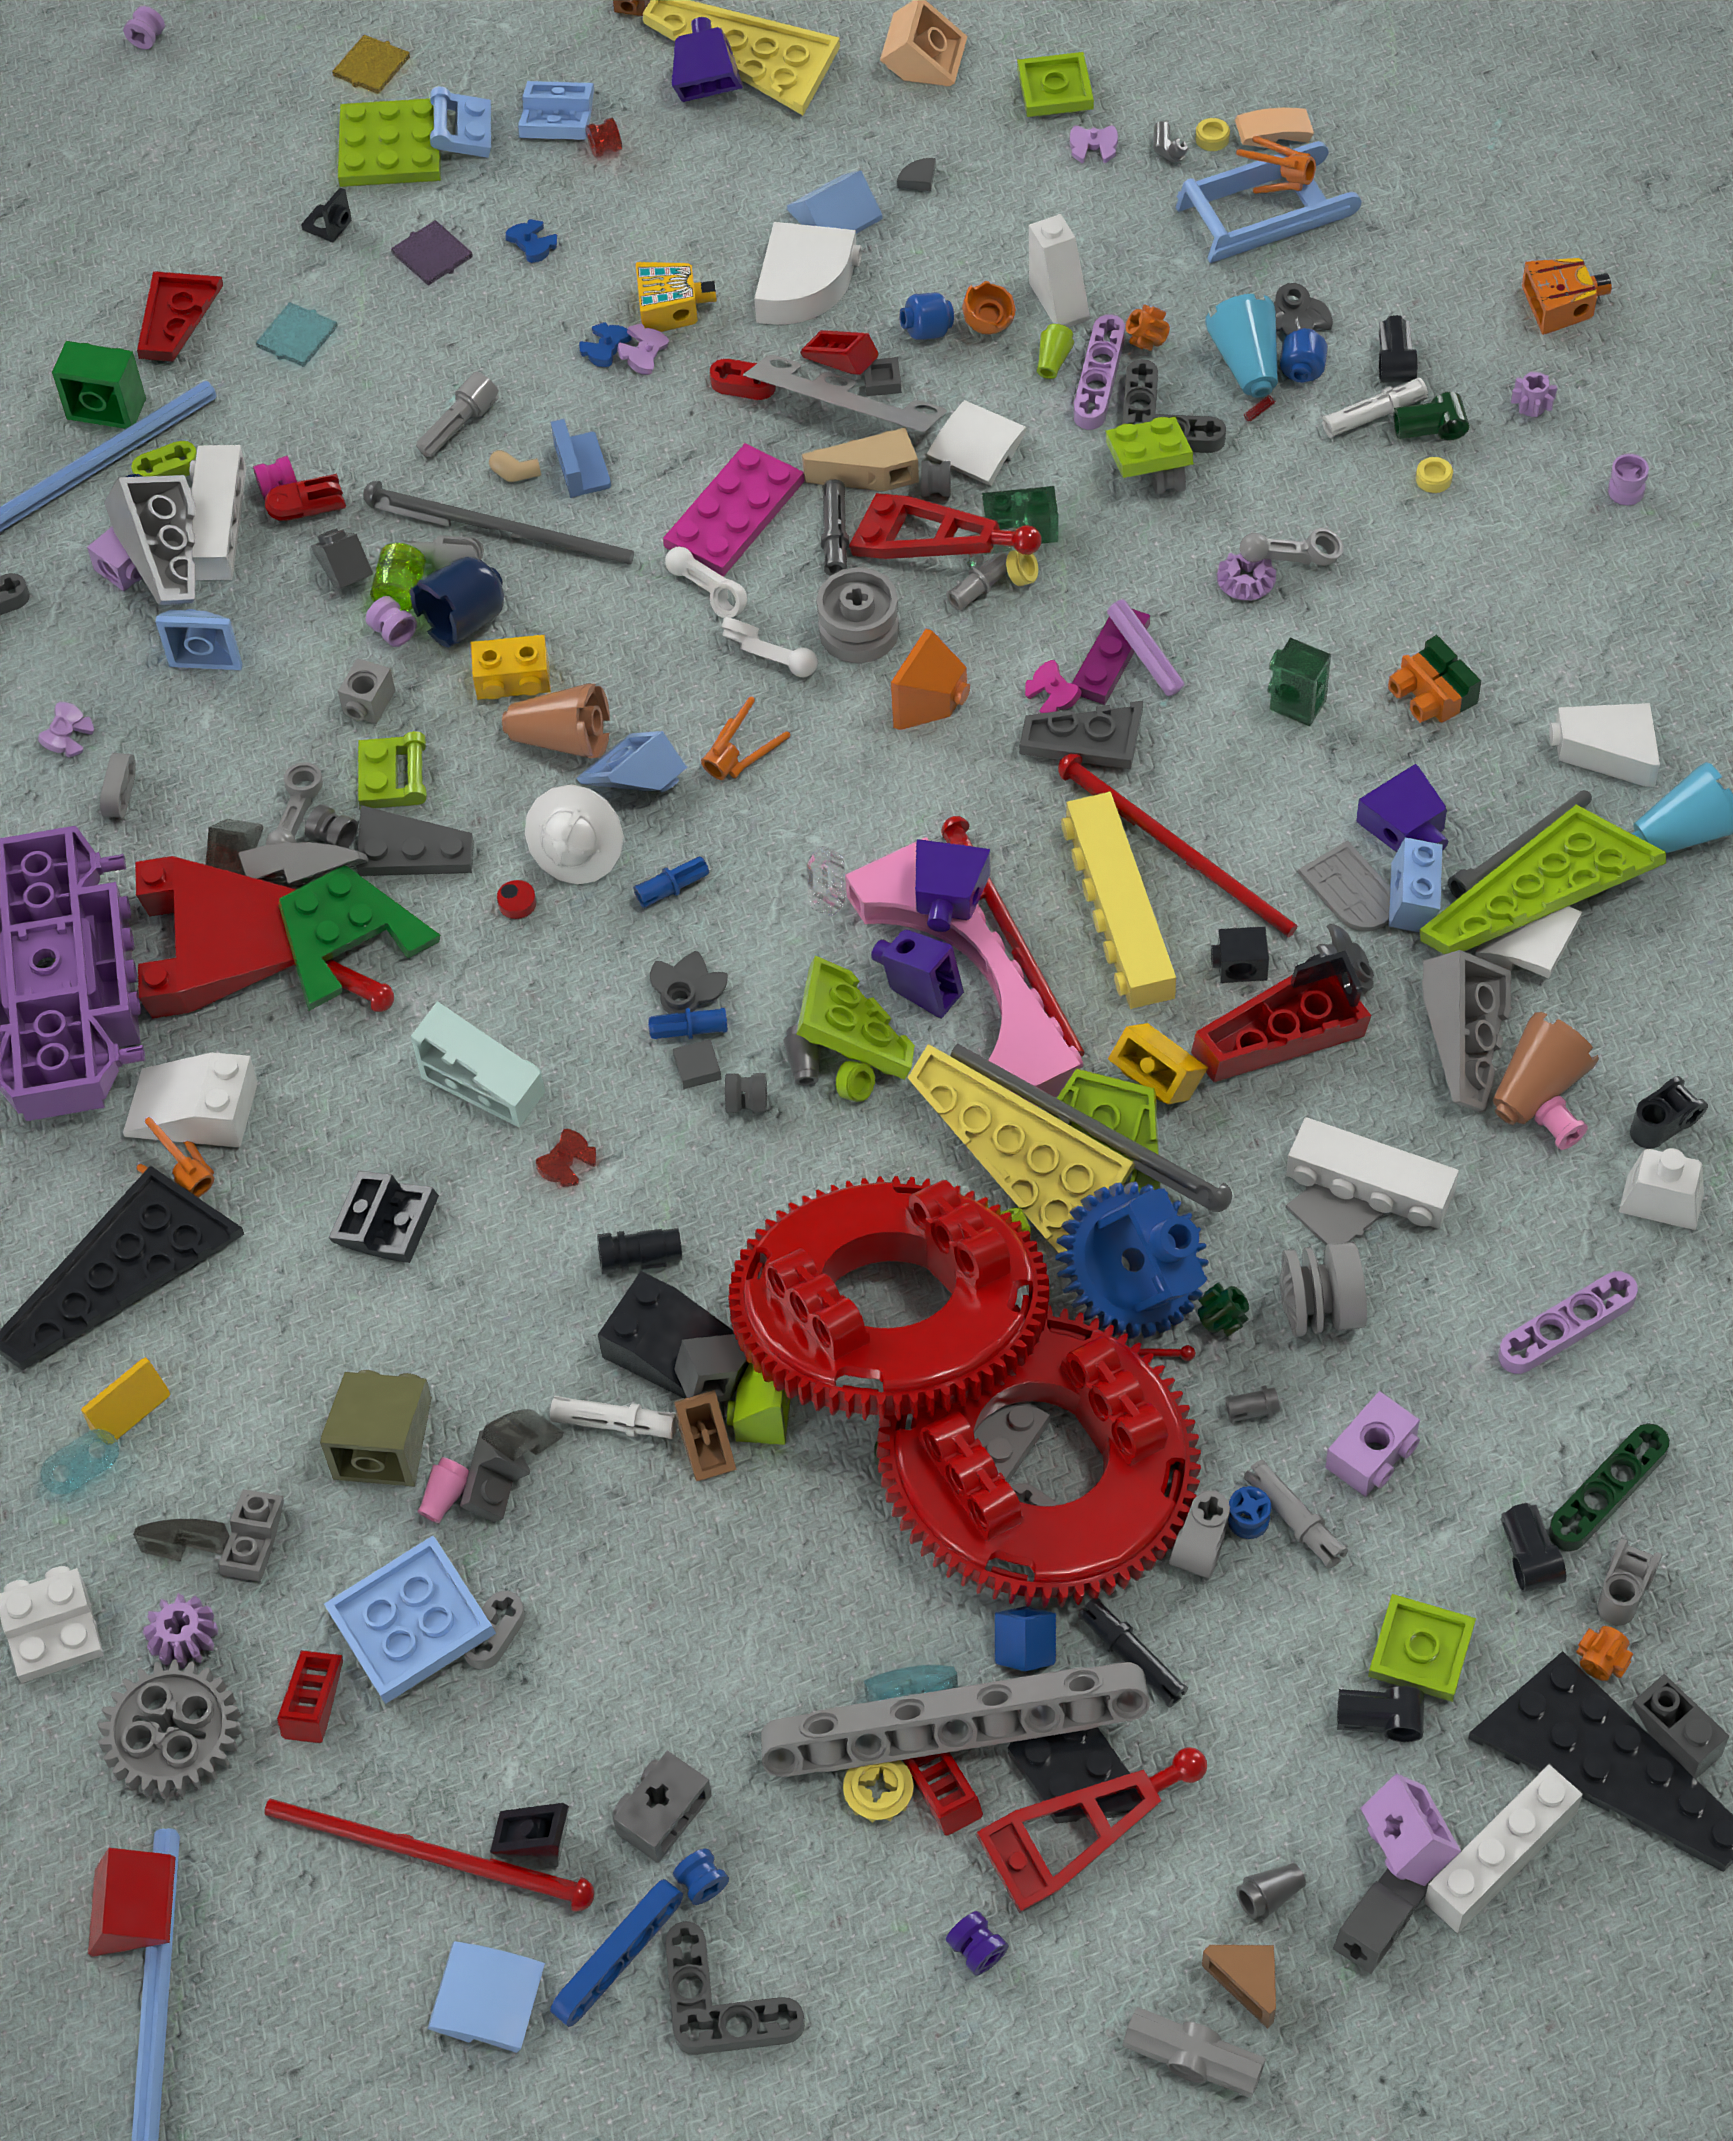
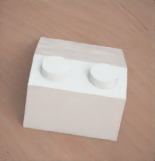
M211 1052L142 1068L124 1127V1137L159 1140L145 1123V1119L150 1117L171 1141H190L196 1144L240 1148L258 1084L251 1056Z

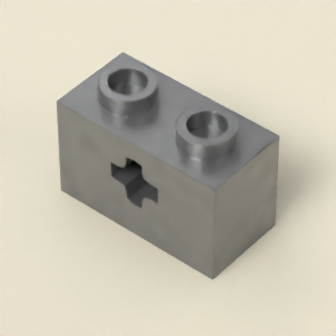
M668 1750L659 1761L654 1759L648 1764L642 1773L640 1785L632 1795L626 1793L619 1800L613 1811V1821L617 1835L657 1863L661 1861L712 1796L709 1779ZM666 1800V1801H667V1805H666V1806H663L662 1804H663L664 1801ZM655 1802L657 1805L652 1809L651 1804Z

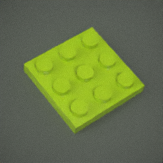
M430 98L340 104L339 186L441 181V150L433 148L430 144V133L434 130V106L431 104Z

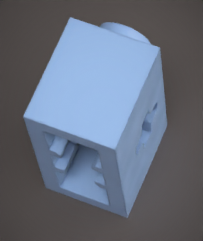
M1404 838L1391 862L1389 927L1420 932L1419 929L1437 916L1441 902L1442 844Z

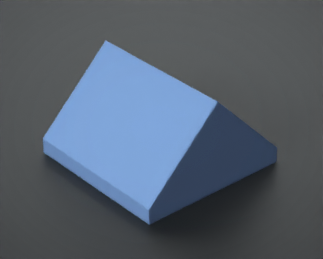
M861 170L843 174L787 205L789 213L801 225L856 230V234L883 219L880 208Z

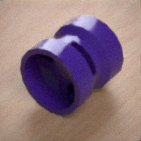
M974 1911L965 1916L951 1929L946 1937V1942L953 1951L961 1952L965 1956L966 1966L976 1976L992 1968L1009 1948V1945L999 1934H993L988 1929V1920L980 1911Z

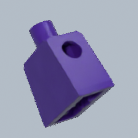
M698 17L693 19L691 22L692 33L678 36L675 40L672 87L680 100L687 102L742 89L743 85L733 51L723 30L719 27L712 28L709 18Z
M1414 764L1359 798L1357 823L1395 852L1398 851L1405 837L1442 844V851L1449 842L1441 833L1445 828L1446 806L1417 764Z
M917 839L916 911L920 914L929 915L927 926L937 932H946L950 929L952 918L962 920L972 918L990 876V849Z
M907 929L901 931L892 943L881 939L874 945L871 958L873 961L884 965L889 987L897 994L934 1016L942 1019L964 993L952 945Z

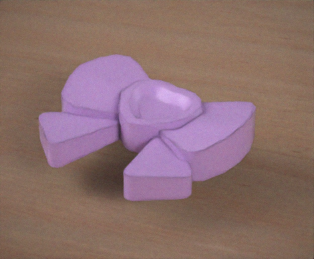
M1113 125L1101 130L1096 128L1086 130L1080 126L1072 128L1070 132L1072 157L1079 162L1084 163L1088 148L1093 151L1100 149L1103 163H1107L1116 156L1118 133Z
M643 324L629 326L627 333L638 340L639 343L637 347L619 343L617 350L620 359H627L628 365L635 372L649 375L653 371L654 359L658 351L668 346L669 339L658 330L644 328Z
M59 702L55 706V718L50 728L39 734L38 742L50 751L57 753L65 752L67 757H73L81 754L83 747L69 738L72 735V731L92 735L94 727L91 718H83V713L75 705Z

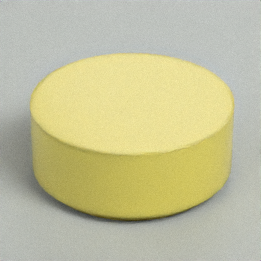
M1208 118L1198 123L1195 140L1200 148L1207 151H1218L1228 145L1230 128L1225 121L1218 118Z
M1429 457L1418 464L1416 483L1422 490L1429 493H1440L1450 487L1453 468L1448 461L1439 457Z
M1016 550L1008 553L1006 567L1012 582L1017 586L1034 583L1038 576V563L1034 554L1023 555Z

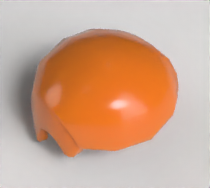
M984 281L976 287L970 285L962 304L965 322L972 330L981 334H996L1005 330L1012 324L1016 311L1013 296L1004 287L990 284L989 281Z

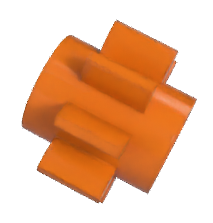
M1146 304L1143 305L1142 310L1135 309L1126 321V331L1132 335L1129 343L1152 351L1153 345L1156 347L1162 345L1170 331L1168 322L1163 320L1166 312Z
M1602 1626L1598 1633L1589 1628L1579 1642V1648L1576 1651L1578 1655L1582 1656L1580 1660L1581 1668L1593 1678L1601 1681H1607L1612 1673L1616 1677L1622 1678L1634 1655L1627 1650L1630 1645L1628 1638L1617 1629L1609 1626Z

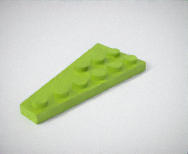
M1576 804L1419 929L1420 941L1442 954L1458 950H1469L1666 864V852Z

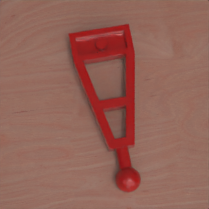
M876 493L849 544V548L853 556L878 559L991 553L994 545L1013 546L1018 553L1031 555L1040 548L1042 539L1040 532L1033 526H1021L1015 532L1000 530L998 522L995 520L910 496ZM908 514L941 523L934 538L894 541ZM958 528L980 534V536L954 537Z
M1186 1747L1175 1754L1171 1766L1149 1778L1143 1769L1017 1809L977 1831L976 1836L1019 1913L1057 1893L1160 1804L1162 1800L1158 1795L1159 1792L1179 1781L1194 1783L1202 1779L1207 1771L1206 1757L1200 1750ZM1135 1787L1143 1801L1111 1827L1096 1800ZM1080 1805L1099 1838L1053 1877L1023 1824Z

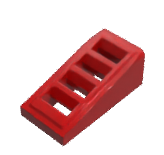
M820 330L800 351L803 358L855 375H861L879 355L869 333Z
M300 1651L277 1717L282 1738L313 1743L323 1742L343 1664L342 1655ZM307 1670L327 1672L326 1676L307 1674ZM303 1686L321 1688V1691L304 1689ZM299 1703L313 1704L316 1706H302L299 1705Z
M950 1752L902 1760L908 1767L914 1783L944 1835L949 1836L982 1818L983 1812L979 1799ZM938 1757L942 1760L923 1771L919 1770V1767ZM949 1772V1775H947V1776L941 1778L940 1780H938V1781H936V1782H934V1783H932V1784H930V1785L928 1784V1782H930V1781H932V1780L938 1778L939 1776H941V1775H943V1774ZM956 1787L958 1788V1790L954 1791L953 1793L939 1800L937 1799V1797L949 1792L950 1790Z

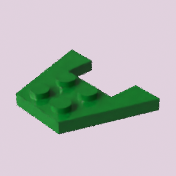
M346 865L279 898V909L308 1012L342 993V985L325 963L385 930L388 931L406 958H411L440 942L441 935Z

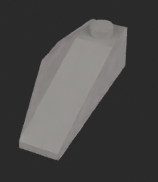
M185 475L118 477L104 501L114 533L159 605L193 603L195 600V563L193 562L195 503Z
M1461 950L1423 960V999L1453 1103L1477 1112L1486 1111L1495 1075L1492 1059L1494 1051L1501 1049L1503 1037L1499 1035L1502 1020L1509 1018L1511 1010V970Z

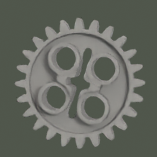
M173 1659L170 1664L169 1671H163L160 1663L155 1662L154 1674L149 1676L142 1668H139L138 1682L133 1683L131 1680L124 1678L122 1681L127 1691L124 1694L114 1691L110 1693L116 1706L102 1708V1712L109 1721L98 1724L101 1734L106 1736L99 1740L98 1743L103 1752H108L103 1757L108 1768L114 1767L112 1772L118 1781L126 1778L125 1783L131 1791L141 1784V1789L145 1797L148 1798L156 1787L159 1789L163 1799H167L170 1789L176 1787L180 1796L184 1797L186 1794V1784L192 1783L199 1791L202 1790L201 1777L206 1775L216 1780L218 1777L213 1767L216 1764L226 1767L230 1765L224 1751H237L238 1749L235 1740L231 1736H237L242 1732L238 1722H235V1720L241 1717L238 1707L233 1705L236 1700L232 1691H225L226 1685L221 1677L213 1680L214 1676L210 1668L206 1667L198 1674V1669L192 1661L186 1666L184 1671H181L176 1659ZM166 1699V1702L160 1708L155 1710L148 1709L155 1700ZM195 1710H207L201 1718L196 1720L189 1719V1716ZM137 1718H141V1719H145V1720H146V1721H136V1722H134L135 1719H137ZM193 1736H195V1737L206 1736V1737H205L204 1739L200 1740V1739L194 1738ZM151 1738L149 1744L144 1748L133 1749L135 1743L140 1739ZM184 1748L192 1749L187 1757L173 1759L179 1750Z

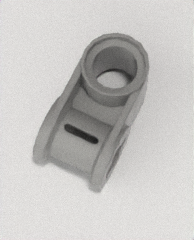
M1209 1490L1195 1497L1183 1529L1181 1528L1175 1541L1169 1565L1208 1579L1211 1578L1228 1527L1230 1506L1224 1495L1217 1491ZM1208 1513L1215 1514L1213 1515L1211 1520L1205 1519L1208 1516Z
M1620 1539L1609 1565L1608 1574L1604 1580L1597 1605L1598 1613L1604 1621L1617 1626L1625 1625L1632 1621L1646 1589H1649L1663 1554L1656 1552L1652 1555L1628 1545L1627 1539ZM1611 1595H1621L1628 1602H1619L1613 1599Z

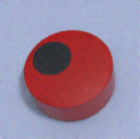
M512 880L506 882L497 893L499 910L508 918L521 919L527 917L536 907L537 901L534 888L526 881Z

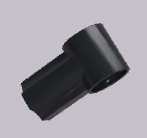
M1401 315L1389 316L1386 320L1379 322L1380 383L1410 382L1417 378L1418 370L1417 351L1412 349L1410 321L1404 320Z
M1522 1503L1503 1512L1500 1520L1513 1552L1514 1574L1521 1591L1525 1593L1565 1583L1567 1575L1562 1554L1557 1545H1551L1537 1505Z
M1409 1686L1391 1687L1386 1692L1339 1689L1337 1730L1384 1733L1386 1738L1398 1742L1418 1741L1422 1739L1424 1733V1692Z

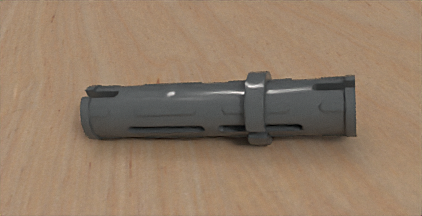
M836 479L828 480L822 486L824 533L821 536V548L825 554L824 572L829 576L847 569L846 550L850 544L845 526V484Z

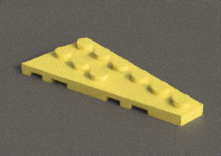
M650 0L643 12V22L645 25L673 41L678 36L692 33L691 22L693 19L698 17L709 18L711 20V27L721 28L731 45L741 80L802 116L840 48L839 37L691 0Z
M930 1044L926 1046L907 1077L1058 1253L1067 1251L1066 1248L1056 1242L1057 1238L1063 1235H1070L1061 1226L1063 1222L1069 1219L1074 1220L1069 1213L1071 1209L1076 1206L1083 1207L1080 1200L1088 1195L1095 1197L1094 1191L1102 1187H1106L1109 1190V1186L1120 1182L1124 1185L1135 1166L1129 1159Z

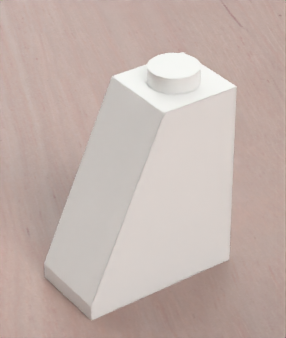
M1058 214L1029 225V284L1053 324L1071 327L1090 320V313L1076 237L1063 216Z
M1650 703L1558 708L1556 723H1550L1549 737L1551 746H1557L1559 761L1644 787H1655L1660 761Z

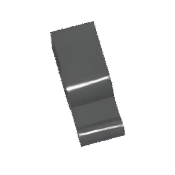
M1387 1868L1378 1882L1373 1883L1340 1928L1333 1950L1372 1974L1409 1922L1415 1909L1426 1896L1428 1884L1433 1879L1423 1886L1408 1879L1400 1880Z

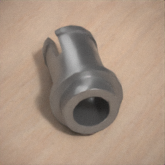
M1263 1385L1259 1391L1225 1397L1227 1413L1231 1423L1263 1415L1273 1418V1413L1280 1412V1404L1275 1387L1267 1389V1386Z

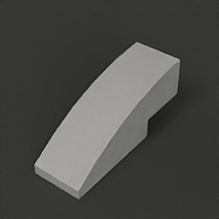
M286 842L239 852L246 876L269 881L286 875L288 884L295 886L312 882L343 865L351 868L368 862L365 853L336 845L313 842Z

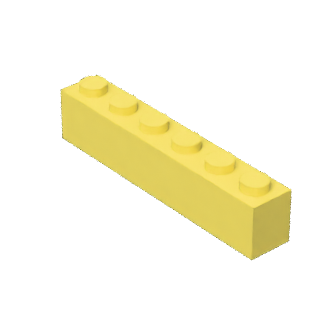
M1111 792L1066 802V818L1061 819L1062 831L1065 840H1072L1074 848L1071 850L1074 867L1076 871H1083L1085 879H1082L1084 896L1087 902L1093 901L1096 909L1092 912L1094 925L1098 933L1104 932L1106 941L1103 942L1104 953L1108 964H1115L1117 973H1114V980L1119 996H1126L1130 1009L1175 999L1176 975Z

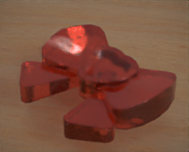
M568 1128L563 1129L560 1142L557 1143L549 1154L536 1159V1169L544 1179L556 1183L560 1182L562 1187L579 1185V1178L570 1169V1166L573 1165V1158L595 1167L596 1148L593 1146L588 1147L586 1139L580 1133Z

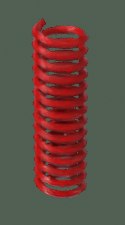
M1267 395L1262 401L1244 413L1245 419L1252 421L1276 401L1270 395Z

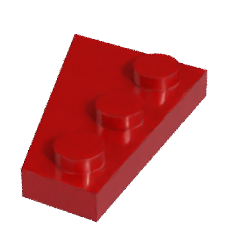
M153 271L137 347L138 359L173 362L222 289V277Z

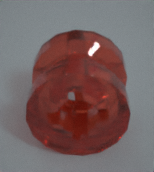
M612 117L605 119L603 124L595 125L592 123L585 126L588 143L595 158L603 156L605 151L608 150L614 152L622 150L620 133Z

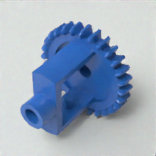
M1119 1182L1109 1186V1190L1106 1187H1102L1094 1191L1095 1197L1088 1195L1080 1200L1083 1207L1076 1206L1071 1209L1069 1213L1074 1220L1069 1219L1063 1222L1061 1227L1070 1235H1063L1057 1238L1056 1243L1067 1249V1251L1055 1255V1260L1067 1264V1268L1059 1271L1057 1276L1070 1278L1071 1283L1062 1289L1063 1293L1076 1292L1078 1296L1071 1304L1073 1309L1085 1304L1087 1308L1084 1313V1320L1087 1321L1097 1315L1099 1319L1098 1329L1103 1330L1111 1323L1114 1326L1112 1335L1114 1337L1123 1334L1125 1330L1128 1334V1339H1134L1140 1333H1142L1144 1338H1149L1155 1335L1156 1330L1159 1334L1170 1330L1171 1324L1175 1326L1184 1321L1183 1314L1186 1315L1195 1309L1194 1304L1189 1300L1195 1301L1203 1295L1202 1291L1198 1288L1207 1281V1276H1205L1202 1268L1207 1266L1209 1261L1196 1257L1197 1252L1207 1247L1205 1243H1199L1201 1228L1196 1227L1190 1220L1193 1216L1192 1213L1182 1216L1177 1215L1181 1201L1177 1200L1171 1203L1165 1188L1153 1190V1186L1147 1184L1138 1191L1137 1182H1130L1125 1185V1188ZM1122 1256L1128 1261L1130 1270L1123 1266Z

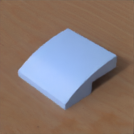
M527 81L522 96L523 112L518 125L519 138L586 140L592 111L594 83Z
M454 1941L427 2029L468 2043L475 2039L517 2053L521 2050L545 1963L494 1948Z

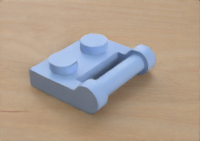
M442 86L433 88L430 94V101L434 106V130L430 133L431 146L438 150L488 158L491 150V100L450 93L447 88ZM447 110L455 111V135L450 134L447 130Z

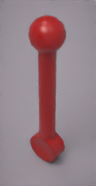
M1185 1345L1181 1349L1140 1348L1138 1355L1145 1356L1152 1353L1154 1357H1181L1184 1361H1191L1194 1359L1196 1352L1192 1346Z

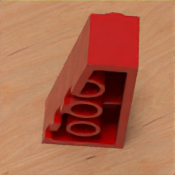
M1293 975L1196 1031L1191 1054L1208 1067L1206 1073L1213 1082H1218L1364 1037L1372 1015L1360 1000L1358 1006L1350 1007L1336 975L1296 988L1292 987L1291 979Z

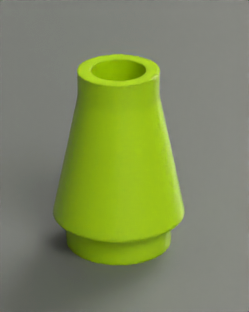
M1050 324L1046 327V330L1041 332L1039 363L1037 367V373L1041 377L1047 379L1057 377L1059 369L1075 344L1071 329L1061 324Z

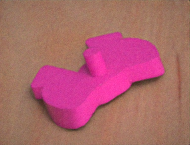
M1055 660L1042 664L1035 671L1033 680H1027L1025 683V695L1028 699L1033 698L1043 690H1046L1050 695L1040 708V713L1068 709L1075 705L1081 696V689L1075 684L1068 683L1060 675L1059 665Z

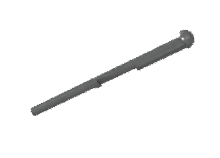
M381 481L370 482L363 491L364 501L371 508L445 526H451V521L484 529L504 530L512 532L511 538L516 539L520 537L630 565L634 558L633 550L382 489Z
M956 1044L950 1057L1060 1118L1066 1124L1071 1126L1072 1121L1079 1124L1099 1141L1134 1159L1135 1169L1204 1206L1209 1211L1221 1212L1231 1204L1232 1191L1226 1183H1222L1217 1188L962 1045Z

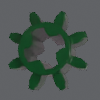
M1218 1282L1205 1291L1204 1295L1198 1299L1202 1304L1198 1309L1199 1319L1203 1326L1212 1333H1218L1223 1329L1226 1336L1229 1337L1241 1329L1243 1324L1248 1321V1317L1245 1315L1249 1311L1248 1300L1243 1292L1235 1286H1229L1224 1290L1223 1286Z

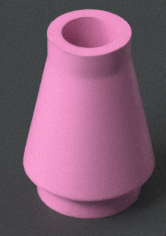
M442 1457L438 1465L434 1464L432 1466L423 1500L417 1512L428 1520L440 1523L446 1512L464 1492L469 1470L453 1460Z

